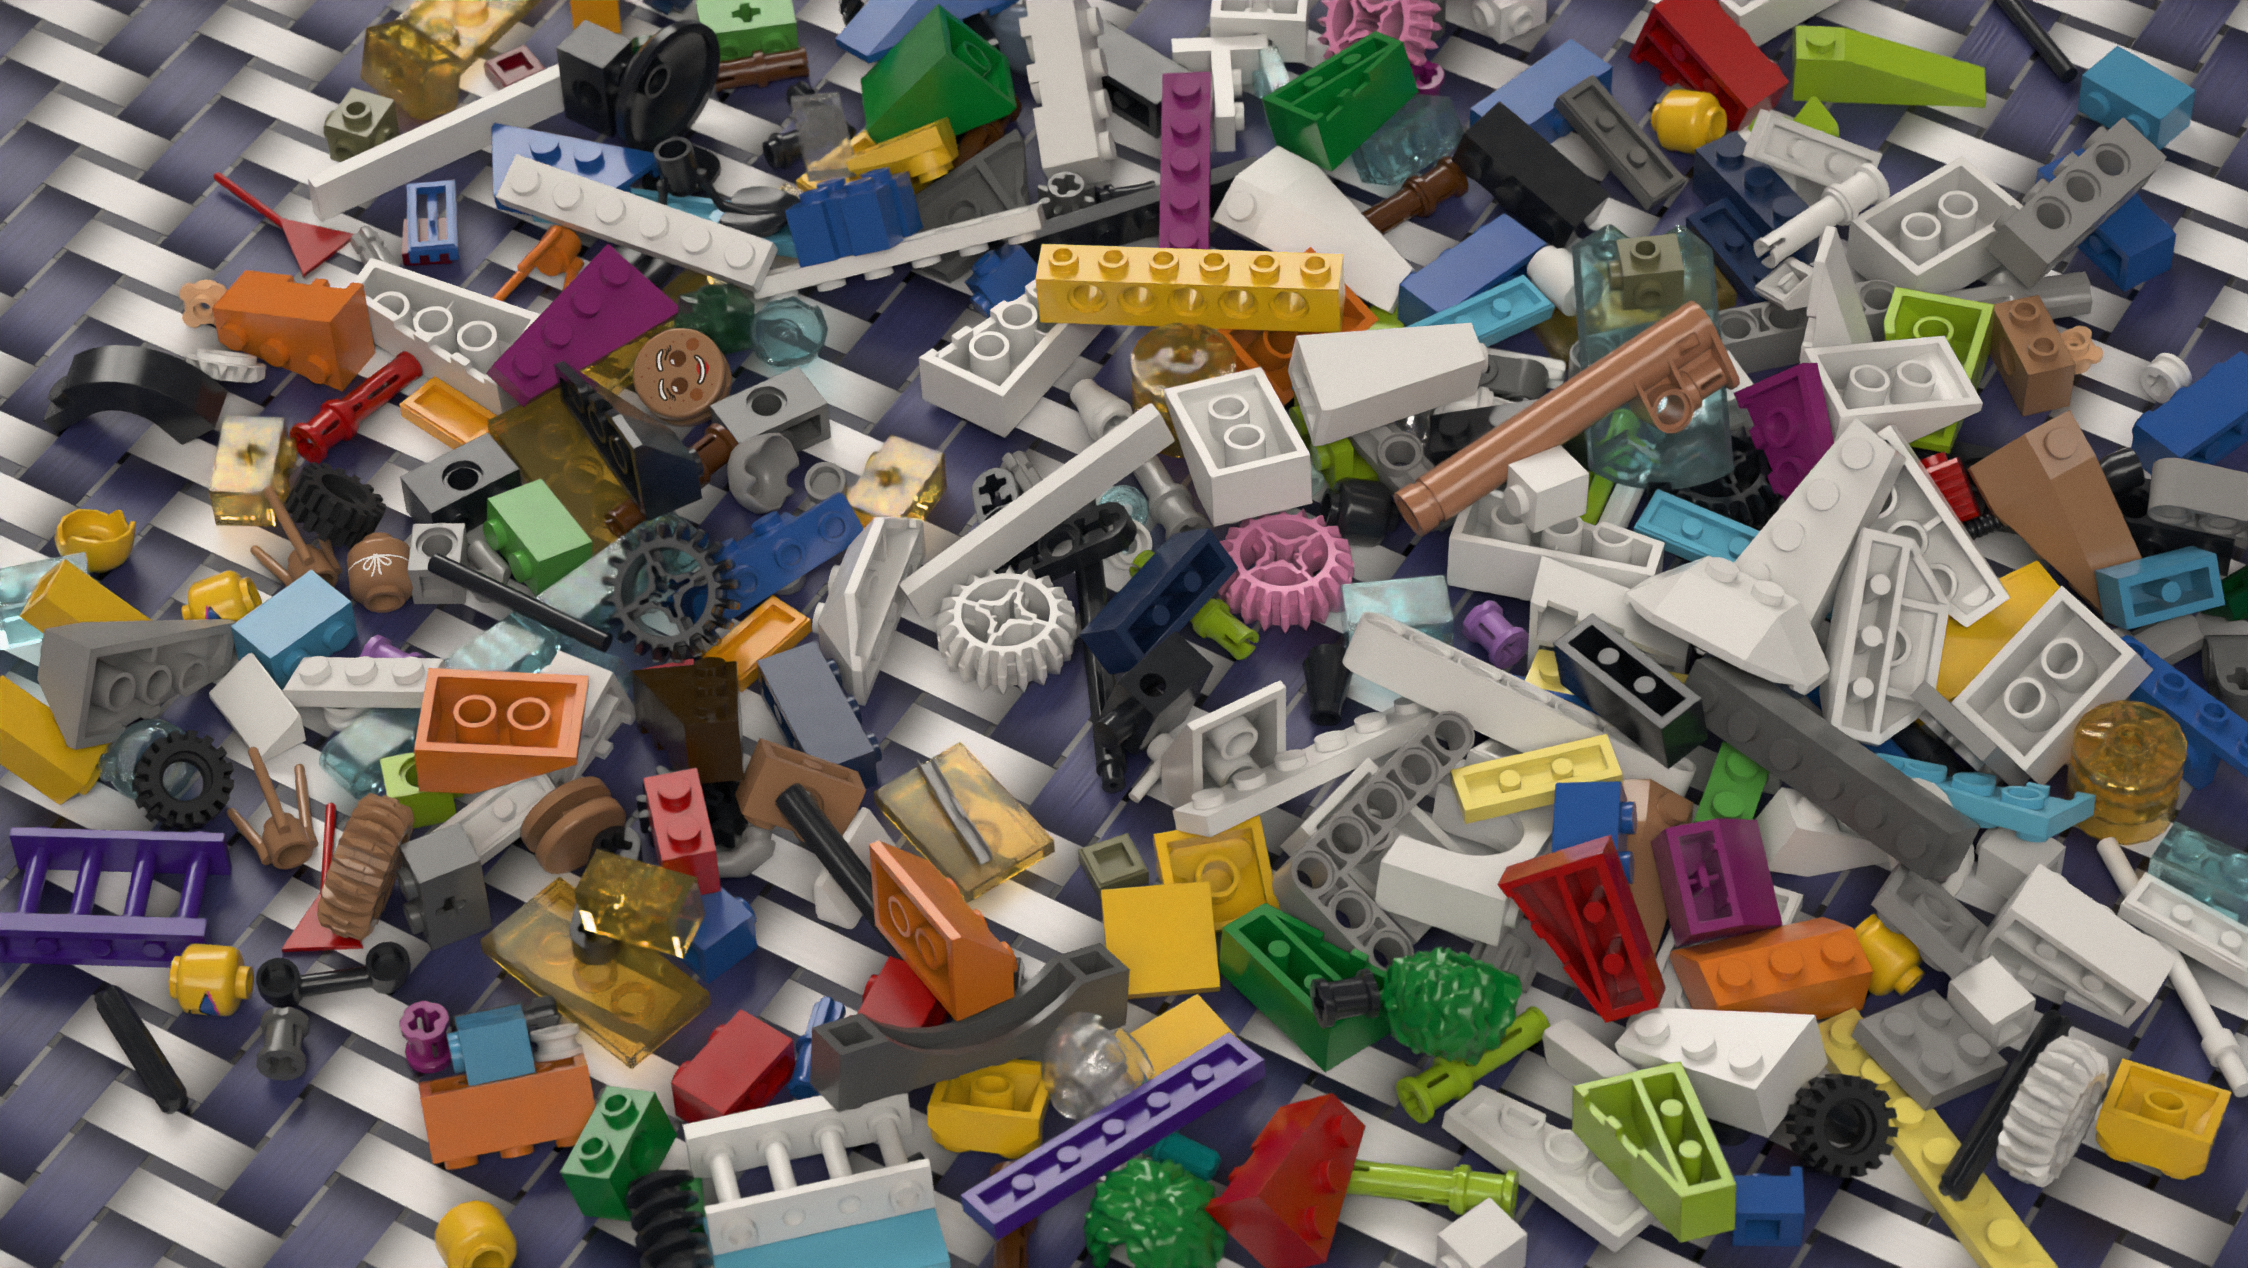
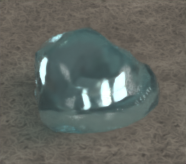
M145 719L130 725L107 747L106 753L100 755L98 761L100 779L111 781L113 786L122 795L135 801L138 795L136 791L132 792V781L135 779L133 771L142 754L160 736L164 738L169 732L179 730V734H185L184 731L167 720ZM176 762L165 769L163 784L166 791L172 797L178 795L188 785L194 772V766L186 762Z

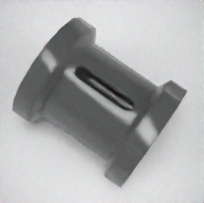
M275 1007L265 1011L261 1016L260 1023L262 1034L265 1036L264 1047L257 1054L256 1067L261 1074L273 1080L286 1081L301 1076L306 1069L307 1058L302 1052L303 1039L309 1034L310 1024L308 1016L301 1010L292 1007Z

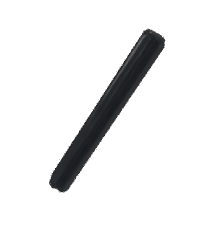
M2056 1010L2044 1013L1941 1175L1938 1189L1943 1196H1950L1955 1202L1963 1201L1968 1197L1996 1152L1999 1144L1998 1136L2004 1126L2003 1120L2008 1115L2011 1107L2010 1103L2014 1100L2019 1090V1085L2026 1078L2029 1068L2033 1067L2038 1055L2045 1051L2049 1043L2062 1035L2068 1037V1031L2072 1026L2068 1016H2060Z

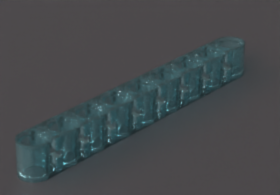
M675 511L648 522L645 520L534 598L607 632L614 626H608L605 619L617 610L616 606L601 605V597L614 594V587L601 584V578L607 575L614 577L617 575L618 570L611 567L607 562L610 556L626 559L627 555L621 550L620 542L627 539L639 547L637 530L647 528L655 538V528L659 522L668 523L672 535L678 523L689 525L690 538L697 529ZM709 540L707 541L705 548L709 546ZM674 549L661 552L665 562L672 563L673 568L680 575L692 572L699 566L694 558L681 550ZM648 562L641 568L636 578L634 598L642 594L648 586L649 578L645 569L649 565ZM666 582L668 588H670L672 585H674V584H669L668 582ZM513 612L445 659L444 662L447 669L540 673L545 666L551 665L558 650L573 656L586 647V645ZM421 708L373 709L326 744L319 758L321 769L357 800H361L369 793L376 795L385 788L380 759L414 752Z

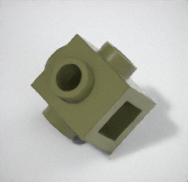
M351 88L336 110H332L328 114L324 123L323 133L325 138H327L330 159L341 163L398 137L400 131L395 101Z
M1676 233L1616 239L1615 260L1607 262V276L1610 291H1619L1622 310L1649 309L1683 304L1684 266Z

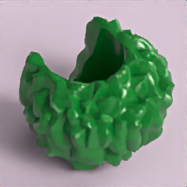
M1436 947L1431 953L1417 951L1413 957L1405 955L1402 958H1394L1393 965L1388 966L1387 973L1384 976L1383 993L1380 995V1002L1384 1008L1383 1015L1390 1026V1034L1400 1044L1410 1047L1413 1053H1425L1427 1056L1436 1058L1440 1056L1448 1062L1453 1060L1457 1062L1464 1061L1470 1066H1477L1486 1051H1494L1501 1047V1042L1506 1036L1507 1028L1512 1026L1516 1018L1515 1008L1522 994V987L1519 976L1503 972L1495 968L1492 963H1484L1479 959L1473 960L1467 953L1460 952L1457 954L1448 947L1445 951L1442 947Z
M1132 1159L1127 1161V1166L1119 1171L1108 1170L1105 1173L1107 1179L1103 1183L1096 1184V1196L1091 1198L1089 1212L1084 1215L1086 1222L1083 1226L1085 1243L1088 1253L1092 1256L1094 1267H1105L1116 1246L1125 1243L1127 1257L1135 1265V1268H1217L1216 1264L1224 1257V1246L1228 1242L1227 1231L1205 1210L1211 1199L1216 1198L1215 1188L1212 1184L1194 1176L1192 1172L1185 1171V1167L1180 1163L1175 1165L1172 1159H1166L1161 1163L1150 1159Z

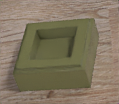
M1128 833L1078 849L1079 863L1099 900H1101V890L1139 887L1149 883V871Z

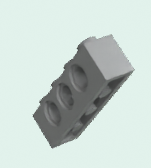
M2124 117L2109 130L2104 126H2100L2082 145V148L2085 150L2084 153L2079 157L2074 152L2067 155L2052 172L2056 178L2050 183L2044 178L2039 180L2022 199L2026 204L2020 210L2014 205L2010 206L1993 224L1992 227L1998 233L1986 249L2029 289L2143 188L2167 158Z

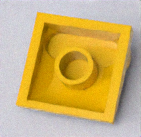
M948 117L860 150L845 162L848 170L860 177L865 172L889 167L891 175L908 171L910 178L918 175L922 184L947 174L948 170L954 168L951 161L959 156L955 134Z
M1260 815L1254 816L1212 837L1177 830L1153 834L1152 840L1157 860L1156 870L1162 885L1210 881L1215 933L1222 932L1224 926L1263 903H1267L1280 910L1278 899L1274 895L1272 887L1273 875Z
M2122 1058L2099 1112L2095 1127L2097 1130L2096 1142L2109 1157L2118 1161H2135L2160 1169L2165 1175L2176 1179H2187L2191 1176L2199 1175L2206 1170L2210 1152L2232 1092Z
M1013 1059L1002 1065L990 1066L960 1075L953 1080L937 1082L934 1086L927 1111V1126L931 1129L932 1139L946 1150L952 1152L973 1150L998 1153L1008 1159H1020L1039 1148L1042 1144L1043 1122L1056 1076L1057 1063Z

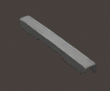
M917 759V767L978 866L993 860L988 844L974 823L970 821L955 797L935 759H931V762L923 765Z

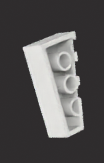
M1021 0L1028 13L1027 17L1019 18L1021 36L1026 40L1030 58L1035 63L1026 65L1028 81L1036 103L1042 104V107L1033 109L1042 169L1048 179L1053 174L1059 172L1078 173L1083 178L1084 185L1111 180L1110 160L1116 159V147L1112 133L1106 129V118L1112 117V107L1107 90L1102 89L1101 77L1108 75L1105 54L1102 48H1098L1097 36L1104 33L1100 11L1097 6L1091 8L1087 0Z
M370 258L353 283H362L364 286L373 342L395 357L403 351L409 352L420 363L423 371L422 374L430 379L436 376L507 422L519 403L486 373L540 314Z
M1033 280L1025 286V294L1008 303L1003 300L990 309V317L973 329L966 325L951 336L952 343L937 352L932 348L919 357L922 399L1006 438L1106 325L1040 322L1036 281Z
M1855 418L1734 562L1738 566L1739 571L1757 580L1773 582L1782 587L1785 594L1801 601L1817 639V634L1828 612L1830 613L1834 606L1836 589L1859 532L1864 527L1870 529L1873 521L1877 520L1906 458L1863 422Z
M1495 489L1458 513L1449 537L1447 585L1531 601L1542 555L1632 589L1647 578L1662 573L1665 543L1606 521H1602L1595 526L1582 521L1579 516L1533 533L1518 517H1514L1509 512L1504 501V492Z

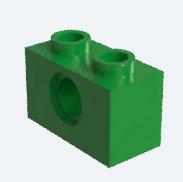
M613 1086L605 1088L560 1172L583 1216L631 1222L630 1217L633 1212L627 1208L625 1199L628 1193L627 1186L638 1177L659 1171L677 1136L655 1092Z

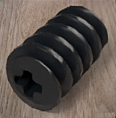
M681 1169L655 1171L636 1178L627 1186L626 1204L627 1208L633 1212L630 1217L631 1226L638 1233L635 1237L636 1248L643 1254L640 1258L641 1268H710L714 1265L712 1255L707 1253L695 1254L696 1251L709 1244L708 1235L702 1232L690 1233L691 1230L698 1228L704 1223L703 1213L697 1211L685 1212V1210L699 1202L697 1192L680 1190L689 1186L694 1181L692 1171Z

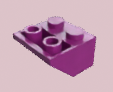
M1716 818L1665 828L1651 841L1676 948L1783 926L1757 820Z

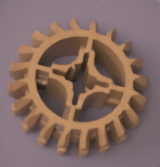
M369 793L359 800L357 807L353 809L351 818L346 823L341 838H339L338 846L332 856V862L321 890L317 911L320 926L330 929L333 934L347 939L352 937L361 941L373 932L392 894L397 880L396 870L402 866L399 845L409 842L413 831L414 816L411 807L399 803V800L383 795L381 797L373 793Z

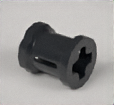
M1368 968L1358 970L1355 977L1331 982H1327L1324 978L1312 980L1310 985L1311 1004L1320 1027H1332L1335 1024V1020L1364 1015L1367 1019L1379 1016L1381 1006L1380 994L1373 974Z

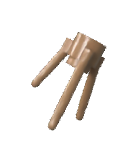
M270 485L265 486L264 493L295 550L288 557V571L257 545L251 547L252 555L281 580L286 587L310 570H313L334 587L338 581V575L342 572V568L334 556L331 540L327 539L324 542L318 539L321 549L315 548L311 544H305L274 488Z
M251 747L248 750V754L272 817L264 823V831L261 838L236 809L229 808L227 816L256 849L263 865L273 863L278 869L295 868L305 863L311 857L313 848L318 846V841L312 828L305 768L302 764H297L294 768L298 819L294 818L292 814L283 811L259 750L256 747Z

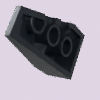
M561 361L554 364L561 402L646 522L702 499L699 477L704 475V468L698 453L693 447L686 449L673 430L566 362Z

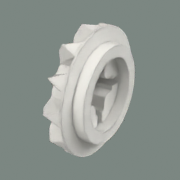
M197 349L196 355H186V362L202 370L213 379L246 383L265 379L266 365L257 363V357L253 355L215 349Z

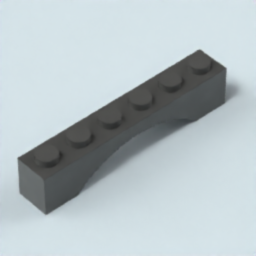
M1101 943L1053 956L1032 979L1014 992L1015 997L958 1022L934 1027H899L879 1022L863 1013L812 1027L810 1084L838 1112L857 1109L864 1104L890 1096L906 1094L914 1089L943 1080H953L960 1075L986 1067L1002 1065L1009 1060L1039 1051H1048L1056 1046L1085 1037L1098 1036L1102 1032L1126 1025L1130 969Z

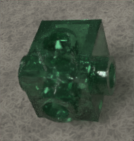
M733 283L705 285L697 291L679 295L678 315L674 318V329L688 328L705 334L717 345L724 356L754 348L755 304Z

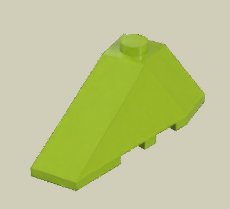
M1793 27L1792 101H1808L1812 96H1816L1821 102L1985 108L1986 85L1984 67L1845 27Z
M1895 287L1884 319L1885 341L1945 336L1977 391L1992 345L1994 304ZM1964 419L1908 444L1912 447L1950 453Z

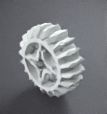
M1010 565L1005 573L996 574L989 567L984 578L969 574L966 586L954 584L951 597L943 598L940 614H938V620H936V633L938 636L939 652H941L942 658H946V664L949 666L950 672H959L964 684L977 679L982 692L990 685H998L1002 694H1004L1008 686L1018 685L1025 692L1030 681H1035L1044 686L1048 677L1047 673L1060 675L1063 662L1071 660L1073 645H1075V639H1077V624L1075 623V609L1072 607V601L1067 600L1063 587H1053L1049 575L1036 580L1031 568L1022 575L1015 574Z
M2063 1035L2049 1043L2045 1051L2038 1055L2033 1067L2029 1068L2026 1078L2019 1085V1090L2014 1100L2010 1103V1110L2003 1120L2004 1126L1998 1136L1999 1144L1996 1148L1998 1166L2010 1172V1176L2024 1183H2032L2042 1188L2051 1184L2054 1178H2059L2063 1168L2068 1165L2081 1142L2086 1138V1133L2091 1123L2095 1120L2096 1111L2102 1103L2101 1098L2107 1088L2106 1080L2109 1076L2108 1057L2097 1052L2095 1047L2078 1039L2072 1040Z

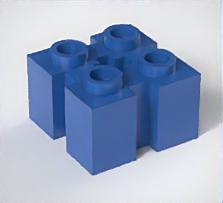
M889 167L879 168L861 174L862 179L846 183L845 177L833 178L816 184V189L799 194L801 202L785 210L800 268L835 261L850 255L859 256L891 249L902 242L904 237L911 236L921 230L923 225L908 171L891 175Z

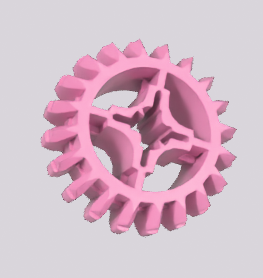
M1321 0L1325 8H1328L1327 17L1323 16L1317 19L1320 25L1326 26V32L1317 40L1321 44L1329 46L1323 56L1329 59L1374 31L1403 41L1409 63L1422 66L1427 60L1424 55L1426 49L1434 50L1438 48L1435 42L1430 39L1432 32H1437L1443 28L1439 23L1433 22L1432 17L1442 9L1438 4L1429 2L1430 0Z
M1303 508L1296 515H1291L1284 511L1279 512L1277 515L1266 514L1259 516L1258 520L1252 518L1242 520L1240 528L1229 527L1226 540L1220 541L1221 545L1238 566V569L1219 588L1218 593L1220 594V599L1226 601V604L1230 607L1231 614L1241 613L1245 625L1258 620L1264 632L1271 625H1279L1286 634L1290 625L1297 624L1307 631L1310 620L1313 619L1325 624L1329 612L1339 613L1343 599L1349 598V593L1352 589V577H1354V561H1352L1351 548L1348 545V540L1341 538L1338 526L1326 527L1323 515L1308 519ZM1253 563H1255V567H1253V568H1251L1250 570L1247 571V569H1248ZM1321 569V571L1315 577H1313V573Z

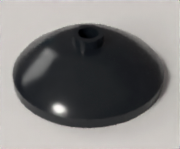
M692 19L678 21L656 32L634 54L622 76L615 104L617 131L622 143L626 147L653 153L655 147L664 141L670 133L682 137L695 123L710 98L720 65L719 42L716 34L710 27Z

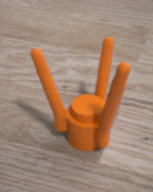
M562 225L549 227L538 245L518 264V270L492 298L503 302L535 267L548 276H556L565 272L566 277L563 291L577 277L584 266V262L577 257L581 250L579 237L568 227Z

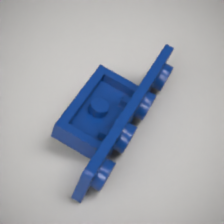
M837 492L798 517L788 512L779 515L778 511H773L755 521L751 525L753 532L738 542L734 538L721 542L725 549L716 561L732 559L736 564L732 571L724 574L725 579L741 581V588L727 591V599L739 601L741 603L740 609L730 610L725 608L723 616L732 620L848 548L864 528L845 495ZM706 584L707 588L697 593L693 599V611L696 616L692 620L694 624L699 620L706 607L708 584ZM674 592L673 594L669 595V596L667 597L666 601L674 602V603H675V601H674V599H673V595H674L676 592Z
M2131 635L2121 637L2153 671L2130 694L2119 731L2198 791L2213 782L2220 759H2223L2248 778V722L2148 649L2143 643Z

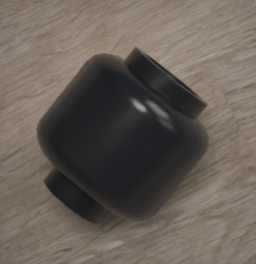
M1345 477L1338 480L1333 488L1325 490L1321 501L1320 515H1323L1326 527L1338 526L1341 538L1347 539L1348 545L1375 547L1382 543L1387 531H1395L1399 519V510L1395 501H1391L1389 489L1384 483Z

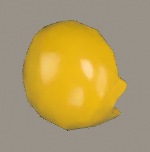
M76 509L61 518L55 531V544L62 558L72 563L81 571L105 573L118 568L130 556L134 544L136 522L130 521L128 525L121 510H115L108 515L99 510Z

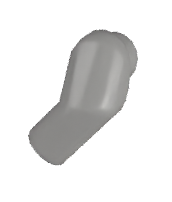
M478 539L470 544L468 547V559L478 569V572L507 585L512 572L504 559L484 539ZM471 591L479 602H493Z
M750 825L742 834L743 845L735 851H716L719 878L746 877L773 856L776 844L774 840H771L772 831Z

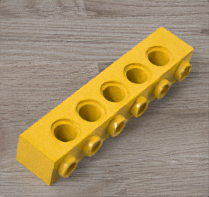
M1042 244L1035 278L1039 317L1042 323L1338 333L1341 332L1345 304L1343 254Z

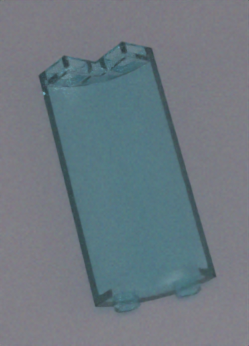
M1607 224L1572 246L1581 371L1690 300L1699 304L1706 312L1721 338L1713 249L1683 225H1678L1666 232L1665 234L1676 233L1684 266L1683 304L1649 309L1622 310L1619 291H1610L1607 262L1615 260L1616 239H1626L1629 237L1614 225ZM1722 387L1702 400V407L1693 413L1690 423L1677 433H1665L1638 419L1632 412L1629 404L1626 403L1585 430L1588 469L1612 482L1641 489L1646 488L1647 482H1671L1672 489L1687 488L1711 482L1734 471L1726 387ZM1667 396L1660 401L1657 407V414L1664 410L1667 404Z

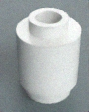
M1546 246L1539 250L1529 262L1527 275L1531 282L1565 315L1574 316L1579 313H1585L1597 302L1600 287L1599 277L1566 249Z

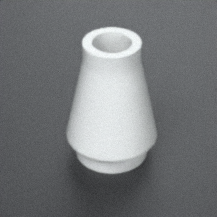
M1092 379L1079 381L1071 390V401L1076 405L1091 438L1095 441L1133 415L1129 403L1098 386Z

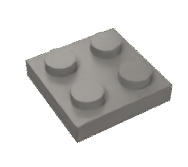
M1926 680L1910 695L1925 709L1918 718L1976 771L1996 775V785L2003 779L2009 786H2023L2031 778L2011 757Z
M1900 862L1892 869L1871 903L1877 909L1879 919L1888 929L1897 934L1903 933L1918 947L1920 956L1931 968L1940 972L1945 971L1953 980L1969 965L1988 930L1981 921L1933 878L1925 880Z
M1934 989L1859 1020L1851 1035L1924 1111L2001 1079L2008 1065L1989 1043Z

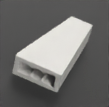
M1472 323L1298 335L1295 338L1288 373L1313 446H1319L1476 395L1481 374L1486 373L1488 369V352L1485 344L1479 343Z

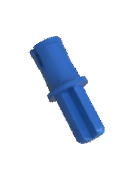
M822 997L820 1002L814 1004L806 1032L798 1038L795 1045L798 1057L787 1089H790L789 1094L798 1100L821 1095L810 1084L812 1027L845 1017L846 1010L844 1004L834 1001L832 997Z

